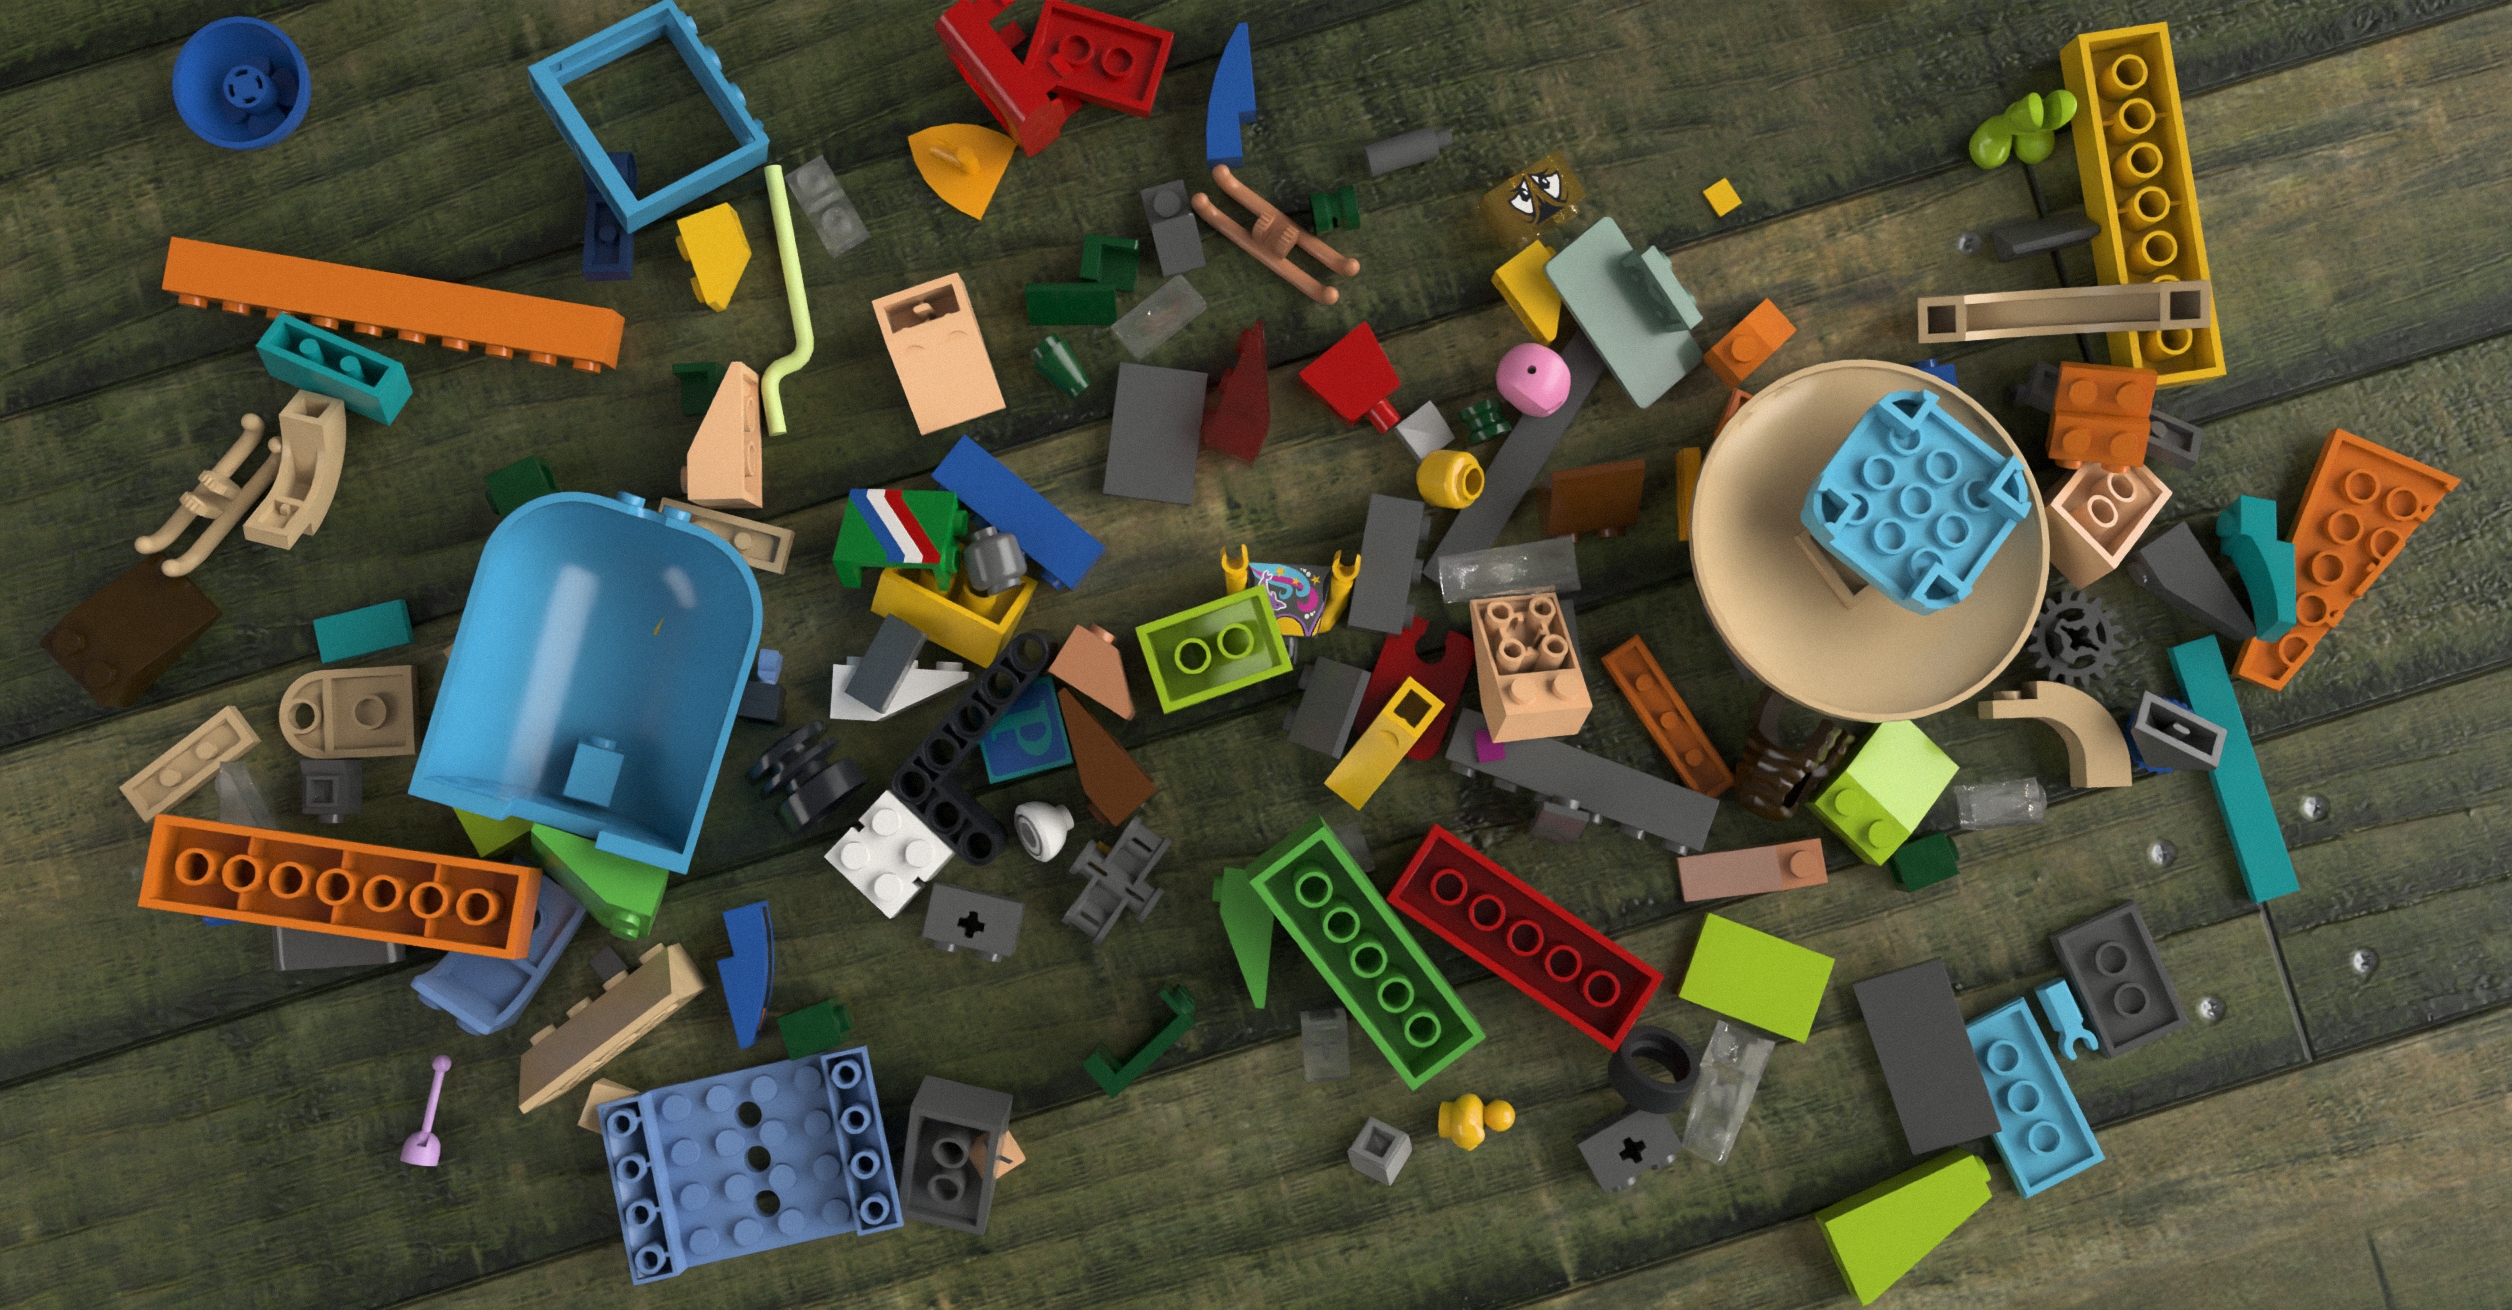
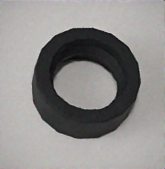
M1652 1025L1636 1026L1630 1029L1616 1052L1612 1054L1608 1062V1076L1614 1089L1626 1102L1642 1111L1653 1114H1668L1684 1106L1700 1078V1062L1694 1050L1681 1037L1671 1031ZM1643 1056L1657 1061L1665 1066L1676 1082L1665 1083L1651 1078L1638 1068L1632 1057Z

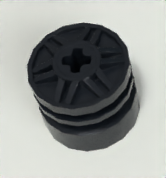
M821 719L811 722L802 728L795 729L781 737L761 754L759 760L744 776L751 786L764 782L770 777L772 778L758 794L762 800L773 798L780 793L786 796V799L778 806L773 815L791 838L804 833L848 801L868 782V778L851 757L840 759L833 764L828 762L827 758L840 743L836 737H831L817 746L815 745L829 729Z

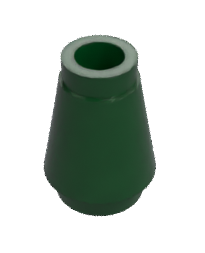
M1052 333L1027 355L1034 363L1032 368L1064 394H1067L1071 400L1091 384L1066 339L1060 340L1055 333Z

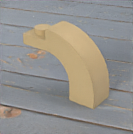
M301 389L279 414L282 435V457L276 480L266 498L243 525L246 540L287 550L291 549L302 533L313 536L322 523L338 485L346 445L344 400Z
M2030 681L2021 682L2022 700L2021 691L1993 692V701L1978 702L1979 719L2033 718L2043 721L2054 728L2064 740L2068 750L2071 787L2132 786L2130 755L2124 736L2110 713L2086 693L2061 683Z

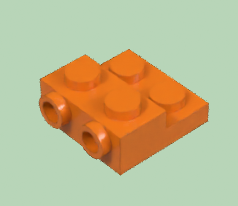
M2061 361L2045 442L2048 458L2055 459L2057 466L2067 469L2082 468L2083 462L2102 463L2101 468L2103 470L2117 474L2128 473L2130 466L2143 467L2151 429L2149 416L2158 378L2156 370Z

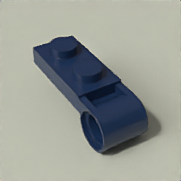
M631 151L605 152L635 198H637L638 174L633 153ZM582 166L584 185L588 192L582 274L587 282L632 280L635 231L630 234L626 233Z

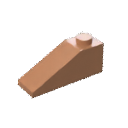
M1803 836L1676 857L1684 902L1781 891L1828 883L1821 839L1817 837Z

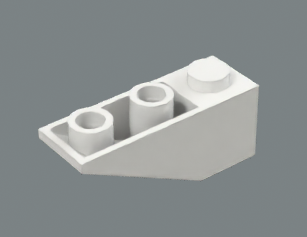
M847 656L846 665L833 664L830 718L884 721L973 681L974 673L963 672V663L936 662V670L918 669V661L915 660L886 713L880 714L844 692L864 658Z

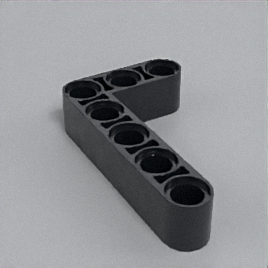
M1032 629L1015 637L902 764L892 778V789L897 799L957 855L972 866L980 867L993 861L1004 852L1008 845L1009 837L1003 824L957 783L952 776L1056 659L1059 648L1057 640L1052 633L1045 629ZM1028 639L1035 640L1041 646L1043 653L1040 662L1032 661L1027 657L1025 644ZM999 672L1005 673L1012 680L1013 690L1010 695L1000 692L996 686V676ZM969 706H975L982 712L984 718L982 727H976L968 720L967 709ZM940 739H946L953 745L955 753L952 760L943 757L939 752L938 745ZM912 771L918 772L925 779L926 786L924 792L918 791L912 786L910 781ZM944 802H950L957 808L959 813L957 822L950 821L944 815ZM977 832L989 837L992 843L991 852L983 851L977 846L975 841Z

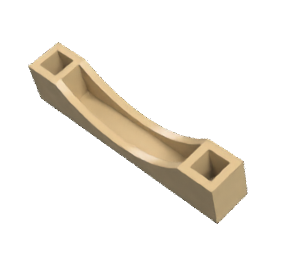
M2209 279L1925 296L1918 298L1919 344L2056 334L2211 327Z

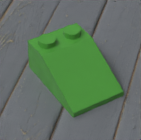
M534 822L531 829V857L602 926L611 928L609 932L612 935L628 941H636L637 937L647 940L666 890L669 870L594 848L595 841Z

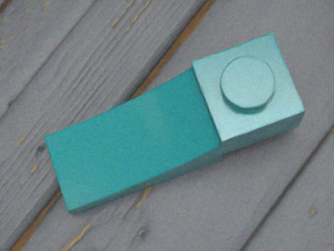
M2240 495L2218 516L2216 534L2220 536V554L2230 556L2245 583L2254 612L2257 640L2275 643L2297 624L2295 544L2277 541L2276 501Z

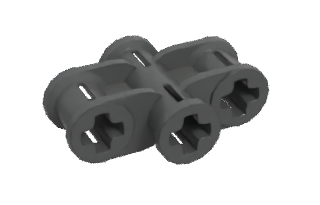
M1137 815L1124 830L1109 855L1098 849L1097 842L1091 839L1069 870L1071 874L1076 875L1079 873L1090 882L1076 898L1061 922L1065 925L1070 923L1093 938L1092 944L1096 947L1105 938L1125 906L1137 914L1136 920L1142 923L1165 891L1161 887L1155 889L1143 880L1148 873L1150 874L1172 840L1168 837L1162 839L1141 824L1142 819ZM1134 838H1137L1145 845L1150 847L1151 851H1149L1144 846L1135 841ZM1090 861L1093 862V863H1094L1095 865H1097L1098 867H1100V868H1101L1102 870H1104L1105 872H1107V875H1106L1105 873H1103L1102 871H1100V870H1099L1098 868H1096L1095 866H1093V865L1090 863ZM1127 887L1136 894H1138L1140 897H1142L1144 900H1141L1136 895L1127 890ZM1083 912H1085V913L1088 914L1090 917H1092L1093 919H1095L1097 922H1099V924L1096 923V922H1095L1094 920H1092L1091 918H1089V917H1088L1087 915H1085Z

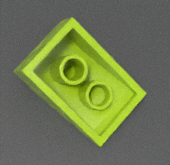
M1264 584L1135 628L1164 714L1172 713L1293 670Z
M1910 720L1876 723L1839 762L1838 767L1830 771L1829 777L1823 779L1818 784V789L1810 793L1809 801L1803 804L1866 864L1881 866L1912 834L1960 767Z

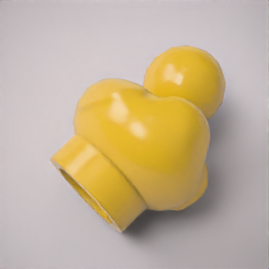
M1471 1093L1463 1094L1455 1102H1441L1438 1121L1440 1138H1451L1458 1147L1471 1151L1484 1140V1123L1494 1131H1505L1514 1123L1515 1111L1508 1102L1498 1098L1484 1106L1477 1095Z

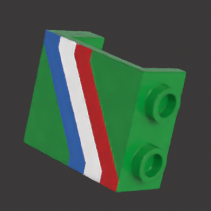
M851 489L832 559L842 586L861 588L865 567L932 569L939 591H948L952 573H957L960 567V550L958 545L960 537H965L968 531L967 511L961 510L956 491Z

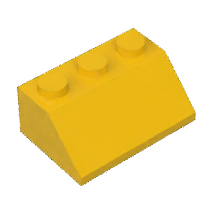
M960 542L958 545L960 550V567L957 573H952L948 591H939L932 569L889 567L884 569L881 573L870 611L884 618L890 613L928 634V640L986 669L1009 643L1038 584V581L1023 575L1020 577L1021 585L993 596H988L986 590H976L971 584L961 558L962 550L966 545Z

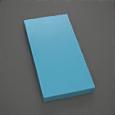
M2016 996L1964 1022L2002 1128L2001 1132L1990 1134V1137L2021 1197L2027 1199L2105 1160L2024 997Z

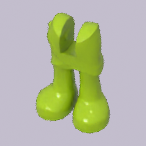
M2060 89L2052 91L2045 99H2041L2039 94L2033 92L2020 101L2012 103L2004 114L1991 116L1976 129L1969 144L1971 158L1981 168L1992 170L2000 167L2010 155L2011 145H2013L2017 157L2027 164L2043 162L2052 153L2055 145L2053 130L2062 127L2076 113L2077 101L2070 91Z

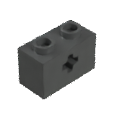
M939 881L934 883L922 937L933 939L932 947L958 952L959 946L977 949L975 956L978 958L1002 962L1003 956L1011 957L1015 953L1027 901ZM976 912L978 913V921L985 923V927L971 934L969 933L970 925L963 923V918H968Z
M1631 1104L1571 1137L1596 1183L1604 1193L1610 1189L1613 1192H1619L1628 1188L1636 1182L1637 1178L1635 1175L1649 1167L1652 1170L1665 1167L1675 1160L1676 1156L1674 1153L1683 1148L1665 1114H1653L1642 1111ZM1628 1137L1635 1142L1633 1144L1635 1152L1631 1155H1627L1623 1151L1625 1146L1622 1141Z

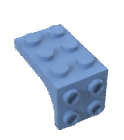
M521 855L515 856L511 861L513 864L538 867ZM543 870L528 958L512 960L449 951L431 970L415 976L410 985L420 992L417 997L421 1002L436 1010L444 1008L456 1016V1024L470 1034L480 1036L482 1033L488 1035L515 1025L589 912Z

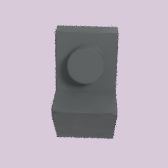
M1183 179L1140 190L1164 279L1206 267L1195 217L1191 211Z

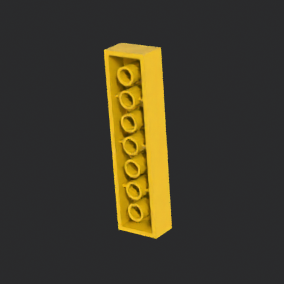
M2167 21L2077 35L2059 51L2065 90L2070 91L2077 101V109L2071 118V125L2087 218L2098 224L2100 228L2098 235L2091 239L2098 286L2199 279L2210 280ZM2211 280L2210 328L2106 332L2111 365L2155 369L2158 374L2155 391L2203 384L2227 375Z

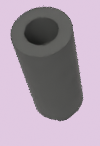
M1427 126L1365 145L1362 149L1368 172L1371 177H1375L1440 156L1439 149L1453 145V139L1449 128L1434 132L1432 126Z

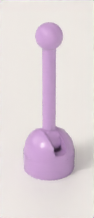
M438 1055L433 1060L432 1066L435 1074L422 1130L411 1134L406 1139L400 1157L402 1162L421 1166H437L441 1144L438 1138L431 1133L444 1073L451 1067V1060L446 1055Z

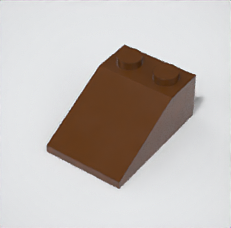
M1644 458L1552 471L1534 487L1542 540L1554 538L1555 546L1581 542L1580 534L1598 532L1599 540L1625 536V528H1629L1637 523L1646 468Z
M1064 687L1057 694L1084 793L1091 799L1085 806L1102 825L1111 822L1116 827L1160 788L1072 689Z

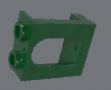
M1166 980L1162 984L1158 994L1171 1007L1174 1013L1122 1062L1117 1059L1102 1041L1087 1054L1082 1066L1112 1099L1195 1024L1197 1012L1194 1009L1197 1002L1180 983L1173 987Z

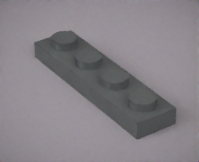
M2038 360L2030 370L2022 403L2051 414L2059 368ZM2151 408L2149 416L2151 429L2145 455L2188 472L2198 461L2203 429Z

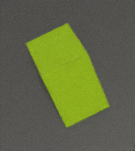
M453 807L481 858L497 856L531 836L533 821L513 815L499 821Z

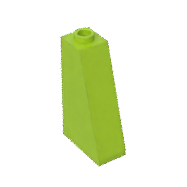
M1957 1147L1814 1213L1851 1296L1864 1307L1877 1299L1992 1197L1986 1182L1991 1180V1177L1980 1156H1973L1968 1151Z

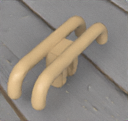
M248 413L242 417L241 425L245 429L243 434L211 471L204 470L200 474L198 479L201 483L194 491H187L179 499L182 503L168 521L154 534L141 536L136 539L134 547L138 552L153 554L172 544L197 515L215 519L185 554L177 559H169L163 562L161 569L166 576L180 577L197 568L276 479L282 457V437L280 436L272 437L269 440L268 448L272 452L271 455L242 489L230 479L257 447L264 435L265 424L258 415Z

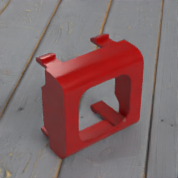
M960 0L949 8L937 20L934 26L943 50L949 61L1027 157L1034 156L1061 136L1059 129L1071 114H1075L1083 106L1079 99L1063 94L1058 95L1052 101L1046 95L1047 92L1073 73L1074 70L1059 52L1050 57L1044 65L1031 75L1011 51L1021 46L1028 39L1027 35L1015 20L998 33L989 24L993 18L1016 0H977L974 2Z

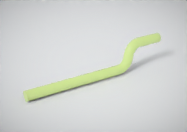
M770 165L764 168L796 336L795 350L790 355L775 360L766 368L761 379V395L769 436H777L787 433L779 394V382L785 375L801 369L810 360L814 350V336L782 168L780 165Z

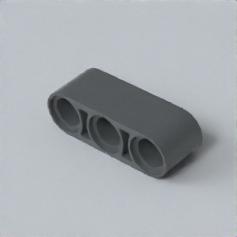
M271 925L273 971L370 965L407 960L406 944Z

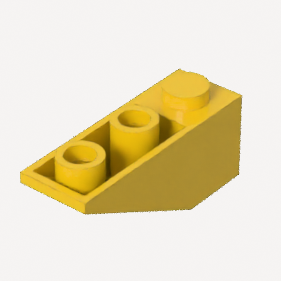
M1407 677L1325 780L1324 784L1359 811L1419 739L1445 704L1413 678Z

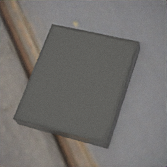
M611 945L605 947L588 962L605 983L621 971L630 969Z

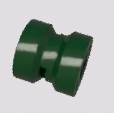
M1353 185L1338 187L1336 192L1326 194L1323 191L1308 193L1310 213L1316 237L1330 235L1335 228H1343L1346 231L1360 229L1359 210Z

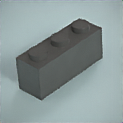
M1371 494L1360 554V569L1355 581L1348 619V630L1397 639L1401 638L1402 628L1411 630L1416 603L1407 602L1410 585L1419 586L1424 561L1423 559L1415 558L1418 541L1427 542L1432 517L1423 515L1425 502Z

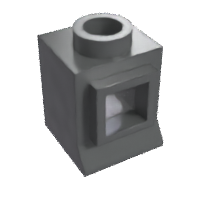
M299 760L302 771V814H316V823H344L345 814L362 813V760Z

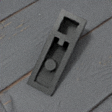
M2185 521L2164 526L2132 547L2124 558L2128 562L2127 571L2130 577L2149 593L2232 641L2256 637L2255 626Z

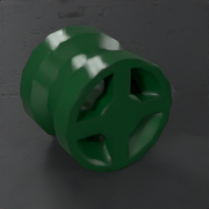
M1500 397L1484 400L1458 413L1461 422L1467 424L1470 430L1468 440L1471 447L1494 440L1513 430L1510 422L1503 419L1500 412L1502 407Z

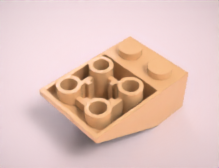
M957 272L872 301L885 343L922 436L1006 408L965 284Z
M1556 593L1471 600L1470 612L1481 706L1492 742L1500 743L1578 734L1593 706Z

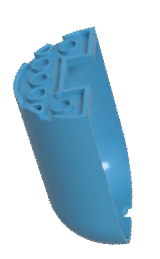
M619 490L615 499L583 492L554 493L536 498L514 510L491 534L480 557L407 794L499 821L506 819L510 815L595 839L597 840L594 847L596 849L686 875L762 632L763 603L761 592L746 560L731 544L719 535L690 523V512L667 505L663 506L662 512L644 508L645 498ZM664 617V620L656 636L653 633ZM591 733H597L618 740L616 746L624 748L623 762L609 807L563 795V787L579 737L589 739Z

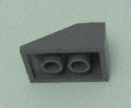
M929 1075L925 1076L910 1109L899 1193L902 1217L984 1236L997 1182L996 1176L1006 1132L1008 1131L1013 1095ZM988 1131L990 1135L982 1179L971 1162L969 1155L976 1138Z

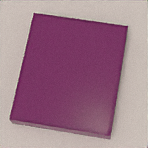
M1489 729L1474 731L1479 763L1506 759L1504 742L1493 743Z

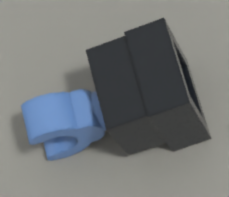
M760 649L757 672L758 682L747 681L736 715L743 722L784 728L787 712L784 705L787 691L781 685H776L783 663V655H780L777 650Z

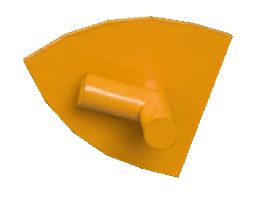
M958 123L930 127L908 136L914 161L926 183L942 200L959 211L981 220L1017 147V143L1000 132L979 125Z

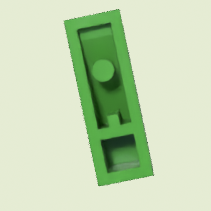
M1225 865L1223 875H1214L1212 901L1221 902L1220 915L1255 1008L1265 1009L1274 913L1249 883L1245 867Z

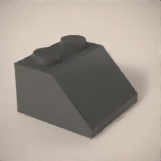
M1321 656L1317 657L1315 665L1306 662L1297 685L1298 688L1304 689L1305 692L1299 707L1290 704L1282 726L1283 730L1289 732L1286 741L1329 757L1340 759L1371 673Z

